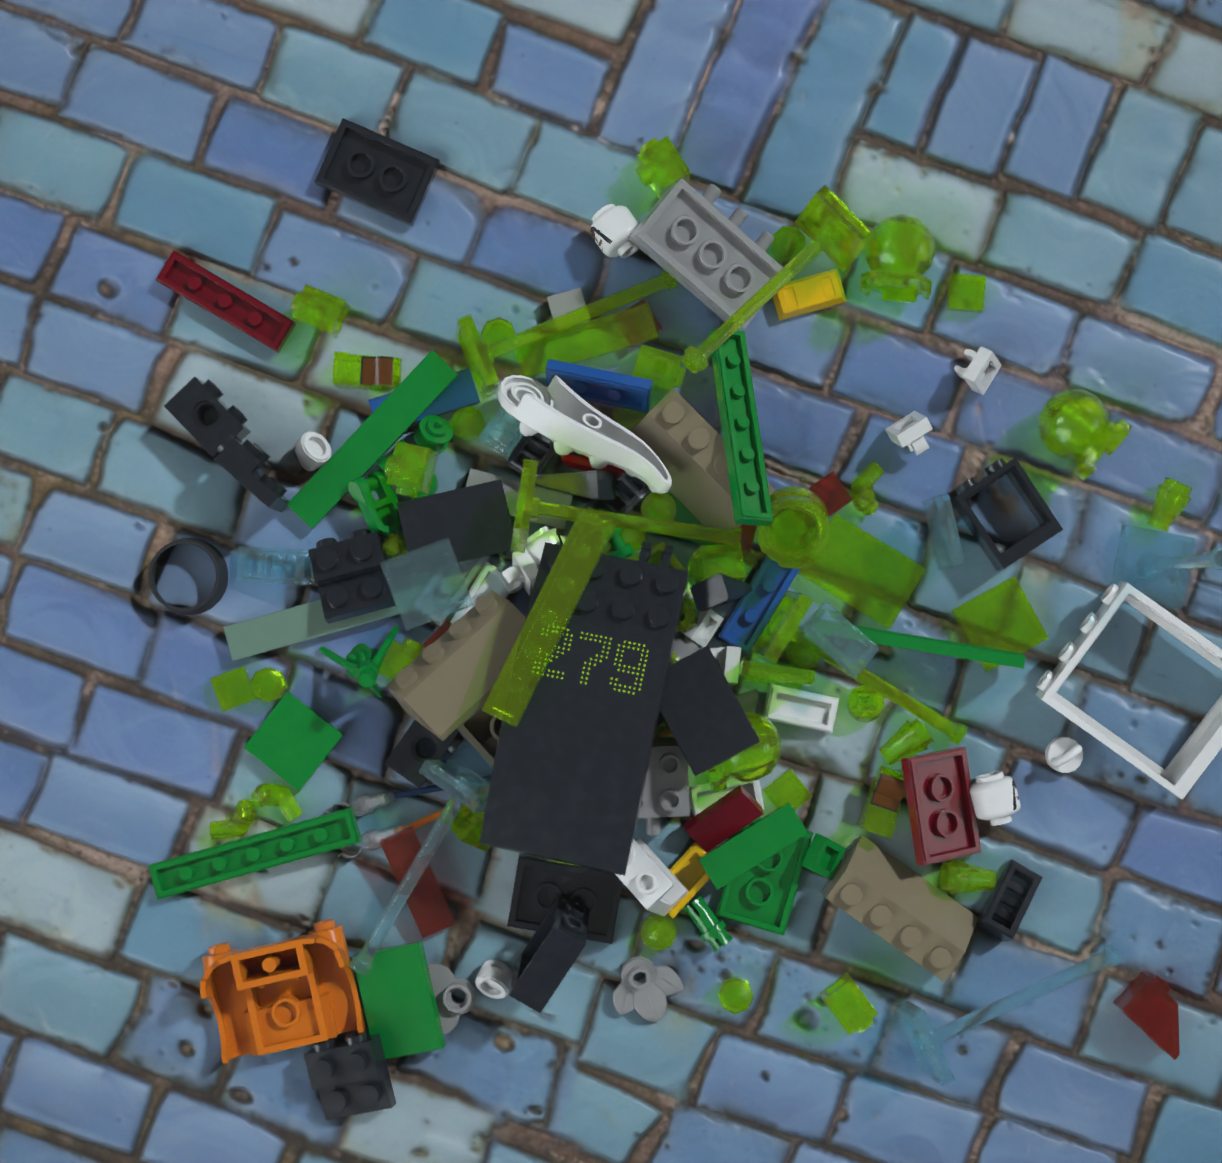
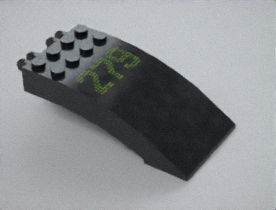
M572 527L567 546L547 542L544 545L503 715L480 844L625 876L641 808L665 686L688 588L689 571L670 568L674 547L667 545L662 551L661 565L648 563L652 553V543L647 541L642 543L638 561L601 554L599 552L603 533L597 531L591 536L589 551L577 549L581 541V528Z

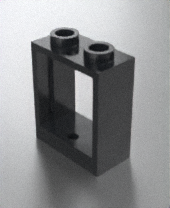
M1003 458L998 459L984 469L988 475L977 482L973 477L966 480L955 488L958 494L950 499L996 570L1006 568L1063 530L1016 458L1007 462ZM1004 475H1007L1039 525L999 551L966 500Z
M558 896L515 962L509 996L539 1013L542 1012L586 945L589 913L579 902L572 899L566 900Z

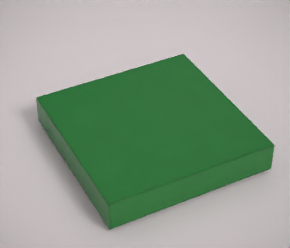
M287 691L243 748L298 791H301L345 734L290 691Z

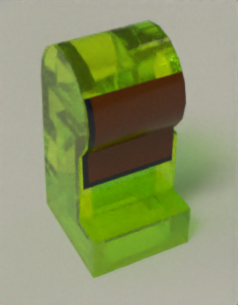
M334 351L333 384L337 388L395 389L401 383L402 359L390 356L357 355Z
M882 765L879 766L856 823L859 828L892 839L896 827L895 822L901 807L900 803L905 794L902 772Z

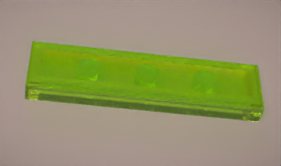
M646 303L513 345L522 375L530 378L546 373V365L549 359L576 364L659 339L650 305Z

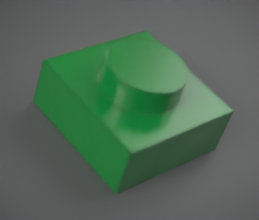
M816 833L811 845L807 849L801 866L832 881L846 848Z

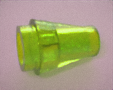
M1166 477L1163 484H1158L1151 516L1147 524L1167 532L1171 524L1192 499L1189 497L1192 488Z
M917 717L911 722L907 720L879 748V751L888 764L892 766L900 761L901 758L913 756L929 749L927 745L932 743L934 739Z
M952 859L951 862H944L941 866L940 886L942 890L949 891L951 895L977 891H993L995 888L996 874L994 870L984 869L957 859Z

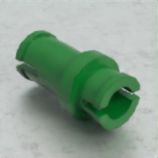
M702 895L697 896L694 901H690L683 907L684 911L688 913L701 931L700 937L703 942L708 941L714 952L721 949L722 945L724 947L733 939L724 928L726 926L725 922L722 919H717Z

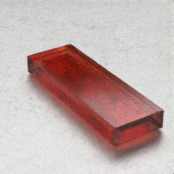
M412 825L380 839L382 849L422 938L456 924L414 826Z

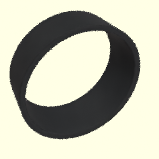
M183 538L165 545L156 553L149 567V585L156 599L171 611L183 615L201 614L213 608L223 597L228 585V568L222 554L212 544L197 538ZM177 544H191L201 548L210 556L215 566L216 581L212 592L203 602L193 607L180 608L166 603L156 588V565L163 553Z

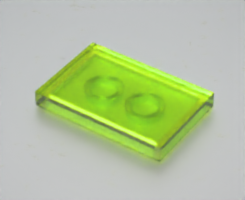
M834 514L798 574L883 627L890 629L926 571V568L840 515Z

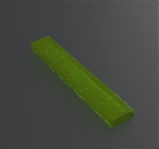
M580 510L482 708L483 712L517 728L615 529V524L586 510Z

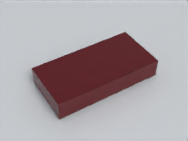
M739 785L684 823L685 832L708 852L763 815L762 806Z

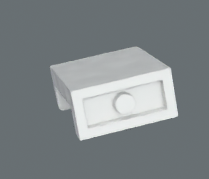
M639 838L637 841L633 839L625 876L615 875L648 911L665 916L689 891L642 839Z

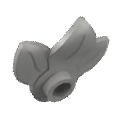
M632 957L626 961L621 969L622 981L613 992V1003L620 1015L631 1012L635 1008L644 1019L657 1022L662 1019L666 1012V996L683 991V984L680 977L670 967L654 966L647 958ZM636 973H645V976L643 978L638 980L633 979Z
M430 963L428 968L443 1034H447L456 1028L461 1014L467 1013L474 1006L476 991L468 980L455 978L447 966ZM462 990L465 994V999L460 1002L454 1000L452 992Z

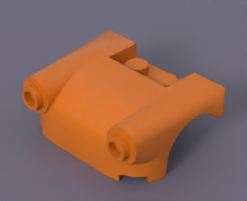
M334 919L319 921L313 924L314 930L308 932L309 935L237 950L236 947L230 948L229 942L208 947L209 953L202 956L204 976L200 980L201 999L207 998L210 1001L215 1012L220 1033L223 1064L238 1056L247 1054L261 1056L327 1041L330 1038L337 1037L340 1033L358 1030V1033L365 1031L367 1023L342 924H335Z

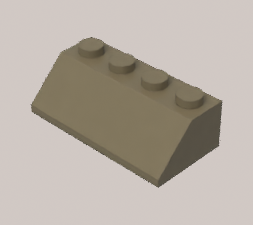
M673 388L632 430V433L642 439L665 465L672 479V486L669 492L722 544L741 525L735 524L723 437ZM768 483L771 496L776 490Z
M491 590L487 595L481 597L475 606L462 618L452 623L441 637L428 645L422 654L409 666L399 671L396 677L386 685L409 716L444 741L512 678L526 617L511 601Z
M862 834L837 868L832 881L829 880L821 891L830 902L943 982L946 981L965 954L978 920V916Z

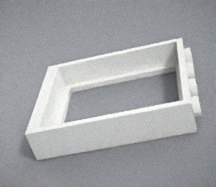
M1119 581L1117 585L1113 583L1106 589L1101 597L1103 604L1096 614L1091 612L1083 620L1079 627V630L1082 632L1075 642L1069 641L1060 651L1058 659L1061 661L1053 671H1046L1036 685L1039 690L1035 695L1183 800L1222 748V695L1164 770L1056 693L1124 601L1222 670V649L1129 583Z

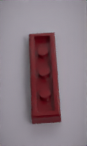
M174 250L156 278L158 283L277 353L281 351L297 324L295 321Z

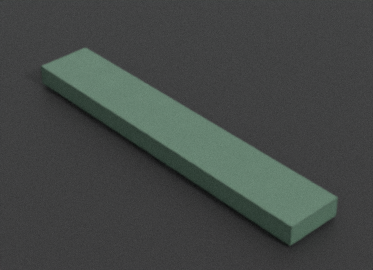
M430 570L391 579L397 606L328 624L324 618L320 599L224 626L232 661L414 611L416 609L411 605L430 580Z

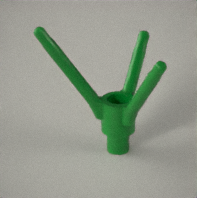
M395 625L373 659L364 660L358 665L351 663L324 646L319 648V652L349 670L356 676V681L359 685L365 688L370 687L379 698H382L384 692L376 683L378 666L400 628Z

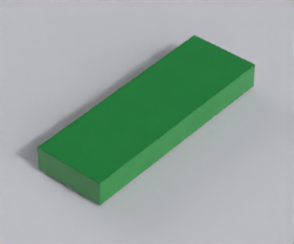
M786 802L700 856L698 860L716 889L719 890L808 834V831L791 804Z

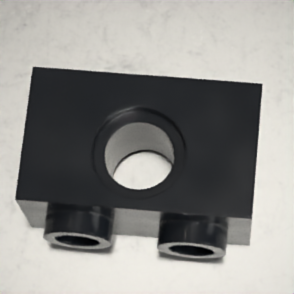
M194 377L164 407L213 458H216L219 454L217 448L229 435H233L236 439L242 441L251 432L244 425L248 419L235 405L228 408L220 400L224 394L211 380L208 379L204 383L202 380ZM209 408H216L218 412L216 422L212 425H205L203 422L205 411Z
M414 720L384 764L418 788L422 787L425 782L432 785L443 769L438 764L446 752L452 756L464 738L455 729L442 741ZM427 737L435 742L436 752L434 756L426 757L419 752L418 743L421 738Z

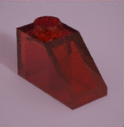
M1141 972L1112 1003L1163 1052L1176 1060L1180 1055L1178 1003L1169 995L1173 989L1158 975L1150 978Z

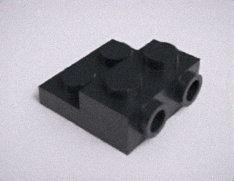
M229 435L217 448L219 454L214 460L268 508L283 512L289 502L284 496L287 489L273 477L270 478L268 476L274 469L267 462L270 455L248 439L243 442L240 439H236L233 435Z
M359 529L350 534V539L339 542L335 538H325L316 543V548L308 550L314 581L319 589L324 618L328 624L397 606L383 541L377 531L371 533L369 529Z
M365 1031L363 1033L356 1032L346 1036L345 1041L335 1043L333 1038H330L327 1041L312 1044L313 1048L304 1054L312 1090L319 1089L326 1120L389 1109L396 1104L380 1034L367 1036Z

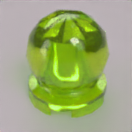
M905 214L885 217L874 226L865 244V260L871 271L861 274L859 292L865 296H869L871 291L882 293L881 300L913 303L917 301V295H923L922 298L929 299L932 281L923 275L931 268L936 252L935 238L929 227L918 218Z
M1067 389L1054 394L1046 400L1037 421L1039 438L1047 449L1061 458L1075 459L1076 464L1072 471L1082 480H1085L1097 470L1094 464L1104 452L1110 456L1127 437L1132 428L1122 417L1115 422L1109 421L1106 406L1097 396L1084 389Z
M790 485L776 490L770 496L774 521L768 527L758 526L757 538L761 551L764 554L766 553L770 559L778 562V565L783 568L799 569L812 565L815 559L822 555L825 548L827 549L829 546L831 529L826 505L817 494L807 488Z
M745 712L761 742L706 772L713 793L727 790L726 781L729 778L740 782H752L767 776L773 771L780 761L782 741L777 728L768 717L754 712Z

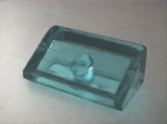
M827 600L801 626V630L853 678H856L879 650L878 646Z

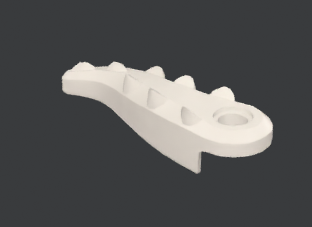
M511 375L504 378L497 391V399L510 416L520 421V433L524 436H533L539 432L554 442L555 452L561 456L568 455L574 451L589 457L591 467L595 469H602L610 464L623 469L631 477L640 478L654 493L664 494L669 491L672 486L671 476L656 453L634 433L592 407L557 375L554 376L548 387L533 378L523 375Z

